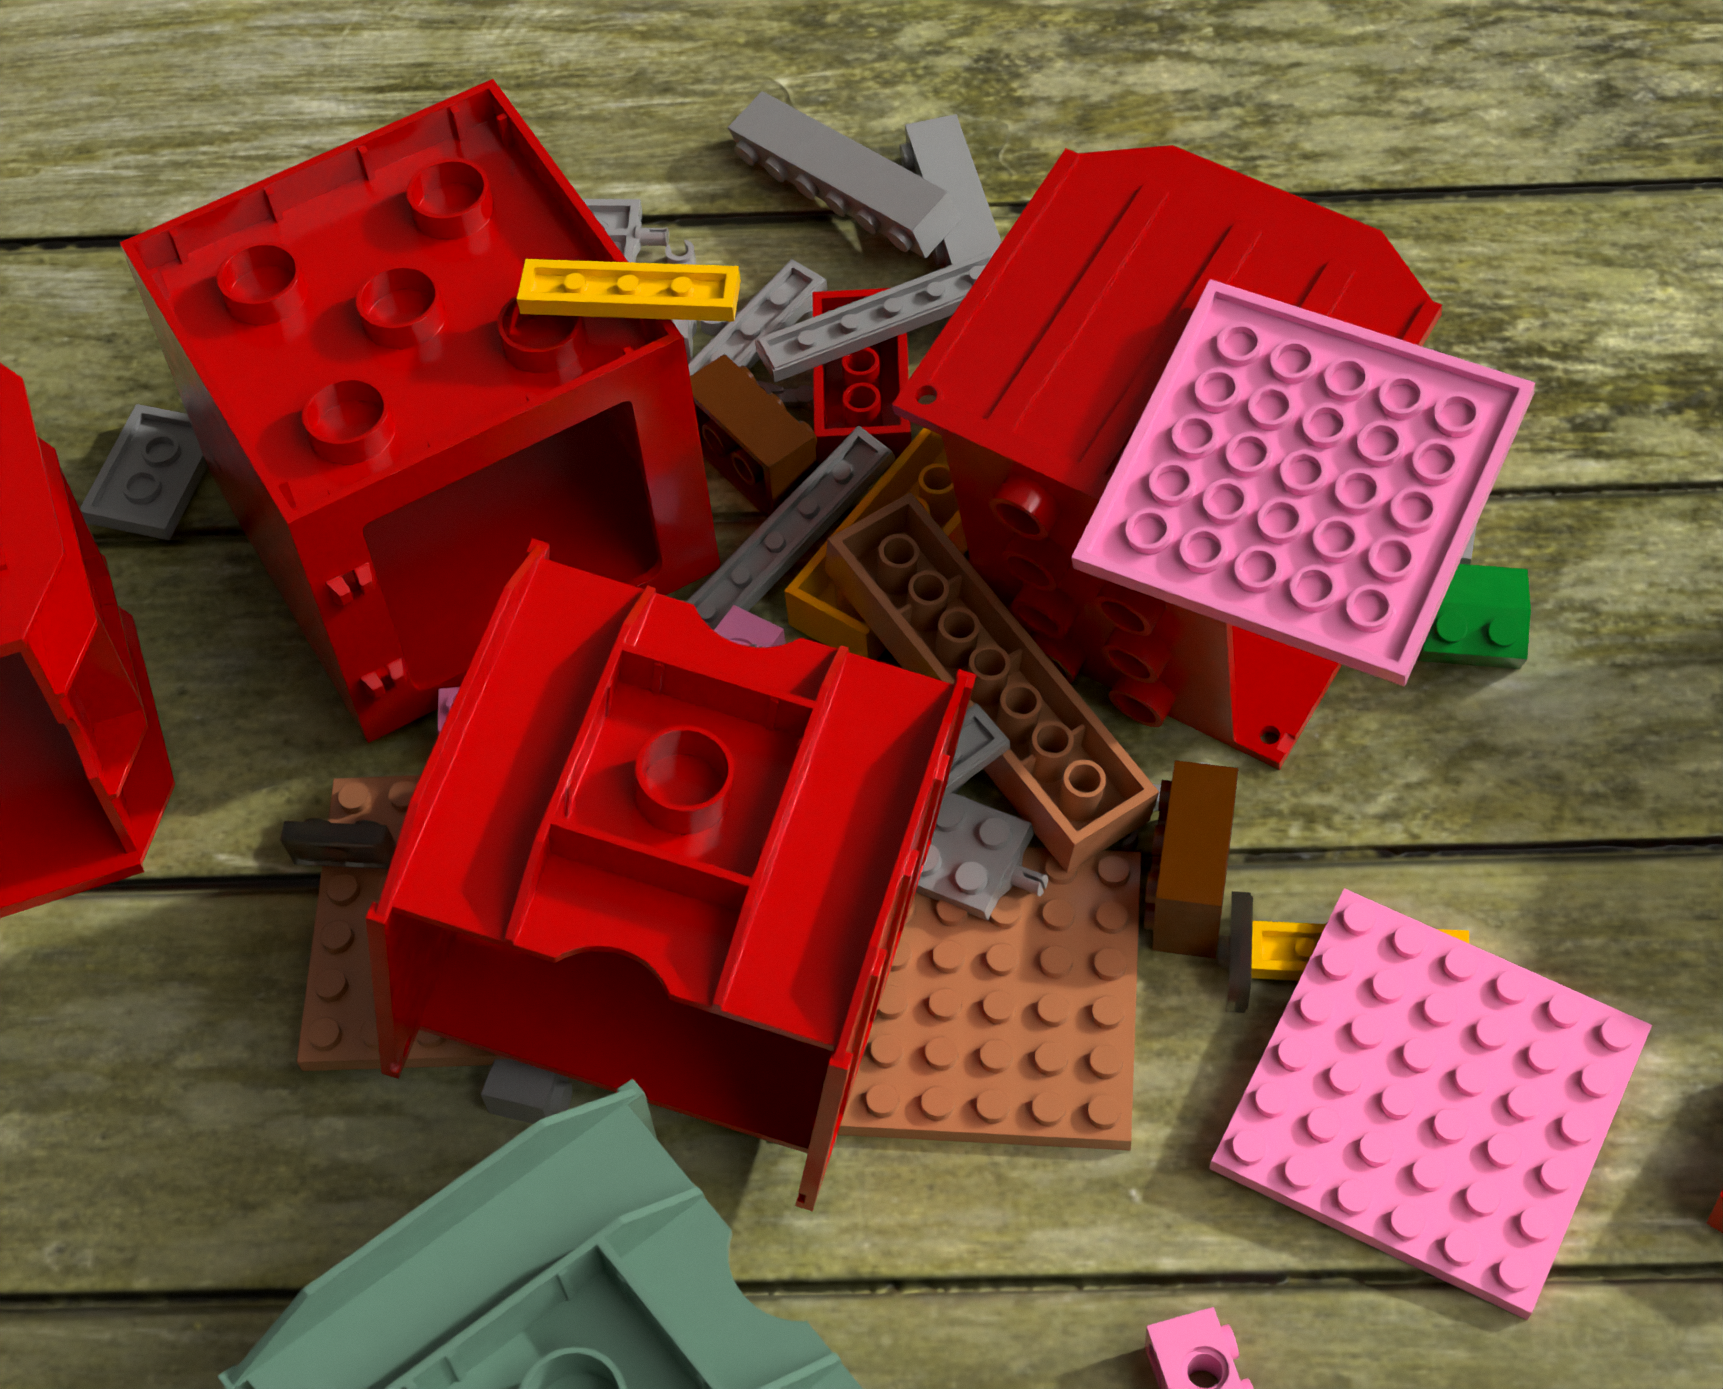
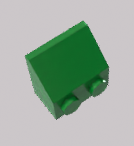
M1459 564L1418 655V661L1521 669L1528 659L1531 614L1528 569Z

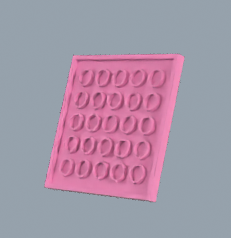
M1209 279L1071 557L1073 568L1405 687L1534 395L1535 382Z
M1344 888L1211 1160L1209 1169L1528 1320L1533 1312L1652 1025Z

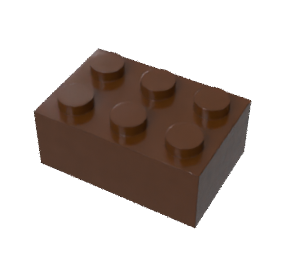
M723 354L690 376L702 454L716 470L768 518L819 466L815 447L818 443L817 437L806 422H798L787 412L785 405L776 394H768L757 384L755 377L747 367L743 365L737 366L726 354Z
M1175 760L1172 781H1161L1158 825H1155L1152 868L1148 874L1145 898L1144 929L1154 930L1152 951L1216 959L1239 768Z

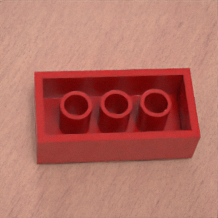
M890 288L812 292L813 317ZM908 332L813 368L814 433L818 442L815 446L818 465L858 425L889 448L896 459L912 442L911 421L894 414L892 407L893 402L909 380Z

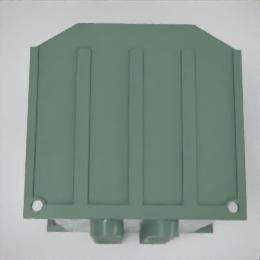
M633 1078L617 1089L618 1093L540 1119L307 1285L237 1367L234 1364L218 1375L226 1389H863L844 1367L838 1355L830 1350L807 1321H792L772 1316L753 1305L739 1290L732 1277L729 1265L732 1231L705 1199L699 1187L691 1182L657 1141L645 1093Z

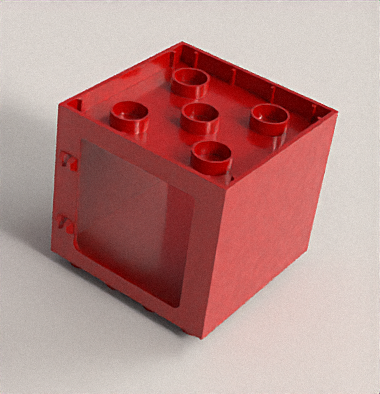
M494 79L120 242L211 476L367 743L438 709V689L461 686L503 588L525 561L526 550L532 538L550 543L551 561L638 588L646 589L647 586L656 588V593L664 596L716 571L720 567L683 335L672 320L520 314L517 296L525 259L628 261Z

